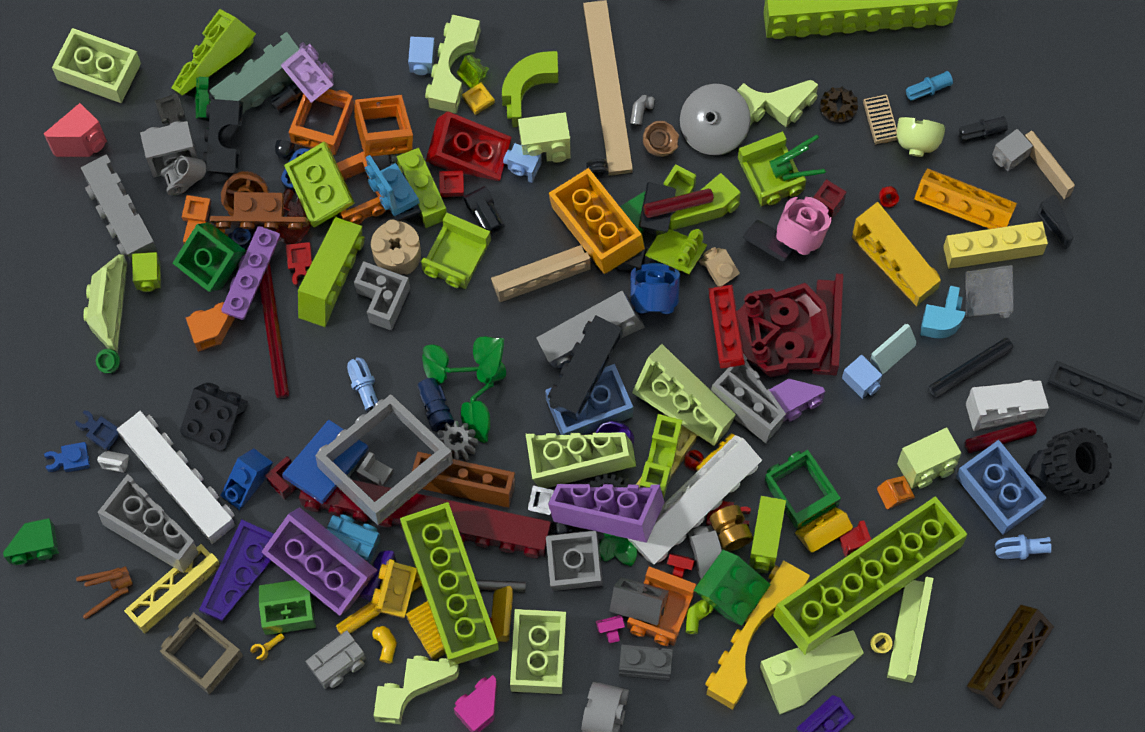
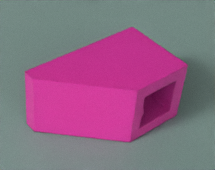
M493 675L488 679L486 677L481 679L474 687L476 690L469 696L464 694L455 702V715L470 732H481L495 719L497 681Z

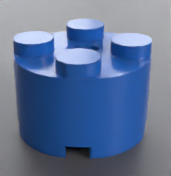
M660 263L644 264L642 269L638 271L634 268L631 271L630 302L635 306V311L638 313L660 311L664 314L674 312V307L679 303V271L675 269V272L669 270V265Z

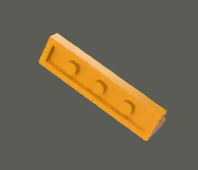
M928 168L921 179L914 200L989 229L1007 227L1017 205L1013 201Z

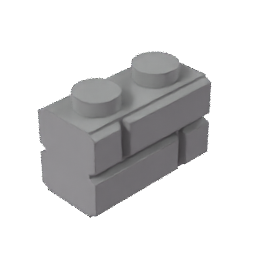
M346 630L307 659L306 664L324 689H327L329 686L335 688L343 682L345 674L349 671L355 673L364 666L365 663L363 661L366 660V656Z

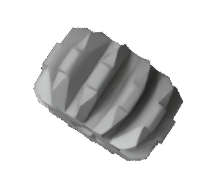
M458 421L454 422V427L446 423L444 425L446 431L439 430L438 436L440 438L438 439L452 451V457L455 460H459L462 457L463 460L468 461V454H475L476 451L473 446L478 445V440L473 438L476 435L473 429L468 430L467 423H464L461 427H459Z

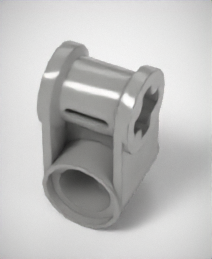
M180 156L170 165L164 167L161 170V174L166 179L168 195L182 194L190 186L202 179L206 173V164L202 159Z

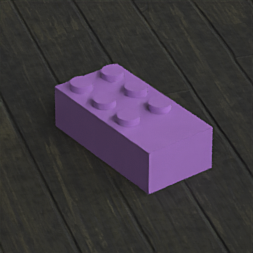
M300 507L287 515L262 550L265 556L339 616L351 608L378 571Z

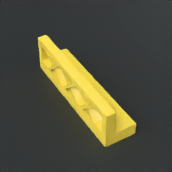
M202 544L197 547L198 555L202 553L206 558L195 568H193L192 561L189 568L185 571L188 574L174 585V576L181 571L172 568L124 610L144 634L218 570L220 566L219 560L212 553L210 554ZM159 589H169L157 601H154L155 593ZM139 606H150L138 617L133 613Z

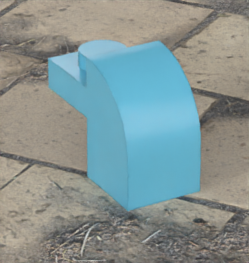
M950 286L945 308L926 305L920 331L921 336L942 339L950 337L958 331L965 316V312L960 311L963 297L958 296L960 287Z

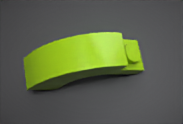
M557 51L532 54L519 61L507 74L502 87V106H507V119H512V127H519L518 119H522V99L531 87L544 83H558Z

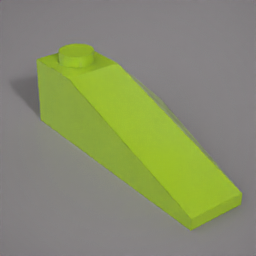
M219 9L202 33L205 36L202 44L199 46L195 45L192 51L194 53L192 61L187 62L183 66L171 88L184 95L196 86V78L209 77L240 55L244 50L248 49L252 45L256 33L236 17Z

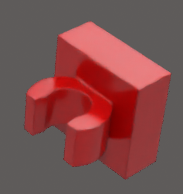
M670 553L667 564L675 566L673 575L683 579L685 569L692 570L695 559Z

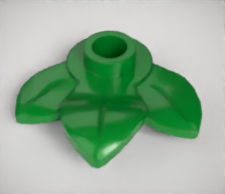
M604 533L605 537L600 542V553L603 561H608L615 556L621 563L632 566L637 557V549L628 538Z

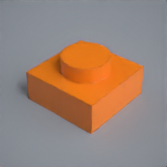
M187 195L182 213L183 221L207 222L212 203L209 198Z

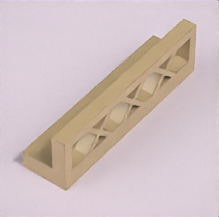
M582 245L492 277L491 282L499 301L503 302L590 270V257L588 252L585 253Z

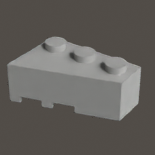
M744 355L745 365L729 367L712 385L711 391L736 414L735 420L763 442L767 443L781 427L786 413L770 390L764 387L759 379L760 376L756 371H753L746 361L747 357Z

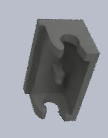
M621 577L614 586L609 612L658 626L661 616L664 615L669 591Z

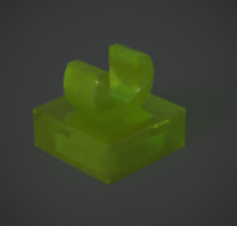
M472 54L464 57L457 71V74L470 88L479 84L489 70L488 67L484 68L480 64L481 60L479 58L476 59Z

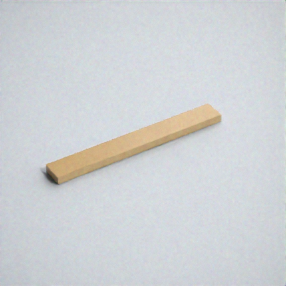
M607 0L583 3L609 176L633 173Z

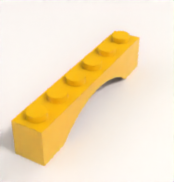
M784 560L780 567L775 565L769 575V579L772 580L770 587L760 599L756 608L753 609L745 620L746 624L743 630L737 629L731 639L734 645L729 652L725 650L718 661V664L721 665L718 672H712L705 683L708 686L706 695L732 710L735 708L747 685L745 657L753 635L761 624L774 614L776 605L808 583L809 574Z

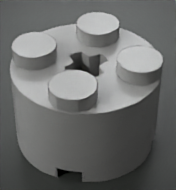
M593 682L588 694L589 701L584 710L582 732H620V725H623L626 710L623 709L628 700L629 690Z

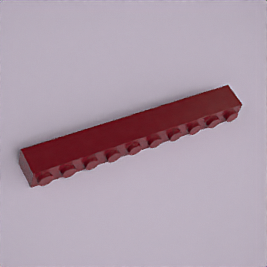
M352 480L374 502L392 489ZM339 487L333 491L323 504L302 490L300 492L299 500L306 510L318 512L319 509L325 510L330 515L337 517L343 514L353 516L354 520L360 522L372 520ZM418 493L379 524L384 527H391L392 525L401 526L402 529L400 518L449 502L463 543L467 540L475 542L476 546L489 548V545L495 546L506 553L519 551L530 558L545 557L547 549L546 536H550L551 532L550 521Z

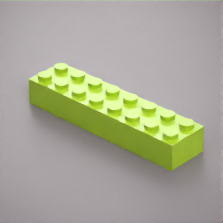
M765 0L764 21L766 37L782 39L786 36L806 37L810 34L830 35L835 32L848 34L860 30L873 32L885 28L897 30L910 26L921 28L926 25L935 24L945 26L953 23L958 0Z
M935 496L776 605L773 616L803 654L806 655L961 548L968 534Z

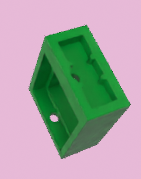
M809 450L803 453L800 451L795 452L788 458L786 463L781 466L779 463L775 464L767 470L764 482L775 498L786 500L784 512L796 530L839 506L840 496ZM805 466L825 497L796 513L776 482L800 467Z

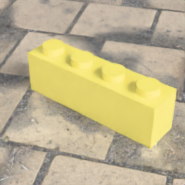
M1041 221L948 235L944 243V252L948 269L1043 255L1048 243L1043 222Z

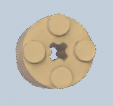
M389 220L381 225L373 234L371 249L376 266L400 275L410 274L417 268L421 260V247L419 236L412 226L404 222Z

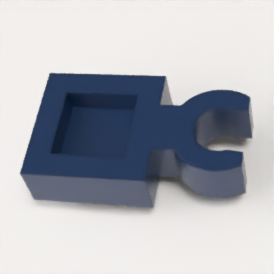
M84 410L83 414L88 418V422L82 424L76 420V426L81 431H89L86 434L87 439L108 451L120 436L117 431L118 427L102 416L96 422L93 415L89 411Z

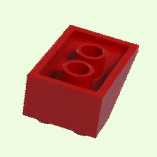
M447 111L437 118L425 162L449 171H463L467 175L500 181L504 167L503 160L509 149L511 136Z

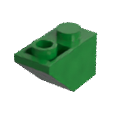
M50 518L25 523L3 552L7 562L13 565H22L30 559L46 560L54 554H59L55 526Z

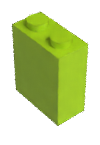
M765 496L760 498L749 566L758 573H768L775 566L786 500Z

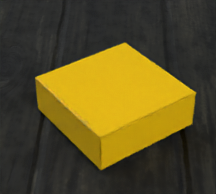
M482 82L462 94V99L475 115L495 103V99Z

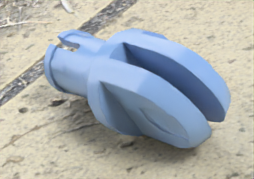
M363 358L351 359L348 362L347 369L352 381V390L359 391L365 411H369L370 407L373 409L378 402L373 389L375 378L371 376L368 365Z
M1024 534L1018 535V537L1003 538L996 542L995 549L997 550L995 553L1001 559L1020 558L1021 560H1026L1029 554L1051 553V543H1049L1051 540L1050 537L1027 539Z

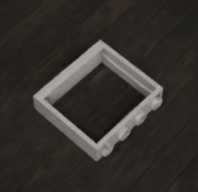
M391 394L387 398L379 400L367 414L359 416L355 424L348 429L342 430L335 440L329 445L322 446L315 455L317 467L377 525L453 463L452 451ZM393 413L435 453L374 502L332 461Z

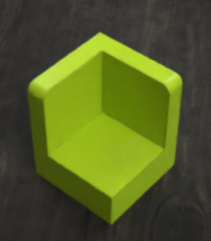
M675 164L663 185L675 188V196L692 193L696 187V175Z

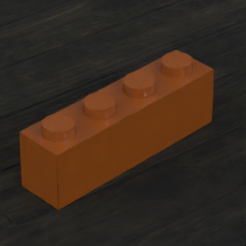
M417 452L412 471L432 455ZM452 459L453 463L422 488L428 491L509 508L515 489V472Z

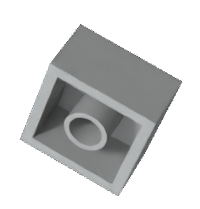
M176 121L169 126L151 127L144 132H140L146 160L153 178L162 176L161 170L180 156L198 159L194 139L187 121Z
M597 531L546 536L550 586L553 591L604 586Z

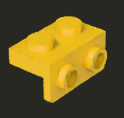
M389 559L386 565L382 564L378 579H382L380 589L375 588L372 603L376 604L374 611L405 618L417 569L396 563L392 559Z

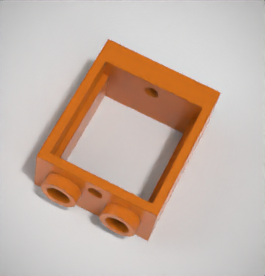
M328 89L315 99L319 102L344 108L335 133L332 136L304 128L312 103L303 94L289 130L291 142L309 148H314L320 143L326 142L332 154L336 155L355 106L353 96L344 90L334 91Z
M402 95L355 100L354 118L365 157L369 155L372 157L406 153L412 150L413 133ZM396 116L400 129L368 133L364 120Z
M361 152L338 162L337 165L344 180L366 171L367 162L364 152ZM377 191V198L347 211L346 209L339 213L341 219L359 225L368 217L383 214L386 210L380 202L379 197L381 195Z

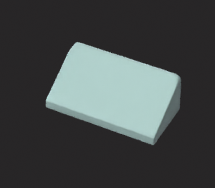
M905 324L872 353L870 363L881 374L887 372L916 346V340L910 325Z

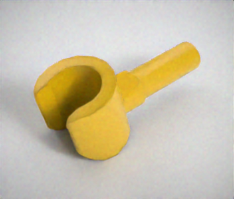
M280 633L264 645H253L250 652L254 653L262 648V654L256 659L265 660L268 656V651L285 637Z

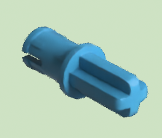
M945 71L932 78L926 77L924 81L906 88V95L910 101L928 94L934 95L935 91L953 84L952 76L948 71Z

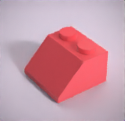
M81 103L44 133L50 149L56 157H90L93 153L102 150L107 142L99 121Z

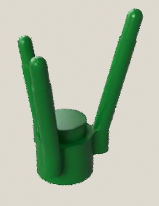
M818 135L769 161L776 179L782 177L786 181L791 178L826 173L825 169L790 173L793 170L790 160L809 150L808 145L819 138Z

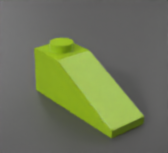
M720 173L701 189L709 188L712 190L714 195L713 202L676 211L671 215L669 229L676 230L723 217L727 212L732 213L740 205L741 192Z

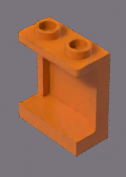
M649 566L644 584L669 591L664 615L661 616L658 626L629 617L627 628L636 636L644 637L647 635L654 638V641L660 645L668 646V644L674 646L695 594L693 590L696 584Z

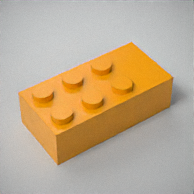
M589 168L548 193L553 210L604 274L645 249L640 231Z

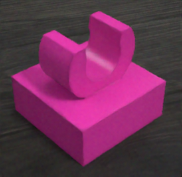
M621 615L596 621L598 632H606L608 642L620 641L617 629L625 627Z

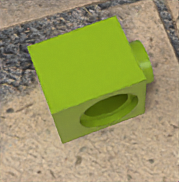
M157 252L132 254L133 283L136 289L150 292L161 288V266Z

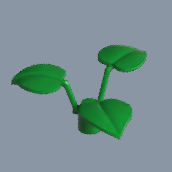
M482 336L475 340L473 357L476 363L479 364L478 367L449 368L447 367L449 357L446 351L438 345H426L423 348L422 361L427 378H435L437 384H441L446 381L447 372L477 371L478 380L486 384L471 397V402H464L462 404L461 420L462 424H468V430L473 429L476 435L473 438L483 443L488 442L490 430L489 410L482 401L476 400L486 390L494 387L493 382L503 380L506 377V368L501 362L505 339Z

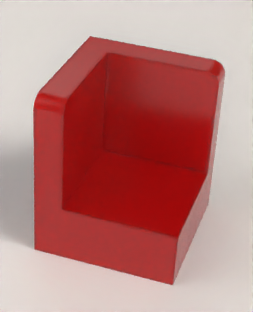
M864 520L859 521L857 527L838 537L845 557L871 540Z

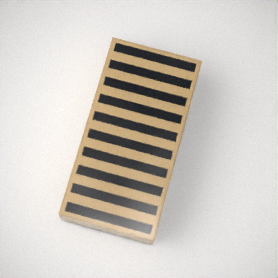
M887 95L864 99L863 104L875 145L898 140L897 128Z

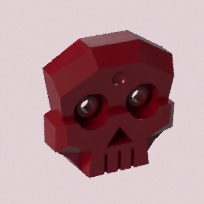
M807 283L778 292L773 288L753 291V293L745 296V304L737 311L743 353L747 357V362L760 368L769 377L787 375L789 369L808 370L821 366L832 342L827 309L823 300ZM783 310L789 311L786 316L780 314ZM760 330L767 333L763 339L761 338ZM788 344L795 346L792 350L786 349Z

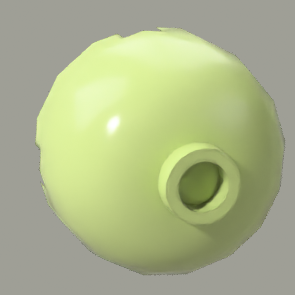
M899 118L897 139L903 148L910 150L909 155L923 157L924 153L935 151L942 143L945 133L943 124L924 119L923 121H915V118Z

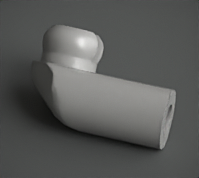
M642 95L633 104L630 124L642 125L645 108H654V97Z

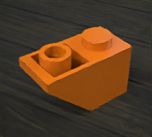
M224 302L218 303L214 308L206 311H195L189 317H186L198 352L221 344L235 317L222 313L221 309Z

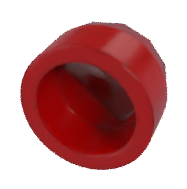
M892 186L883 187L879 192L880 203L884 207L895 206L899 201L897 190ZM890 194L891 198L887 199L886 195Z
M690 450L684 457L685 467L688 470L697 471L696 467L703 462L704 456L698 450ZM692 455V456L698 458V459L700 460V462L696 461L695 459H693V458H691V457H689V456Z

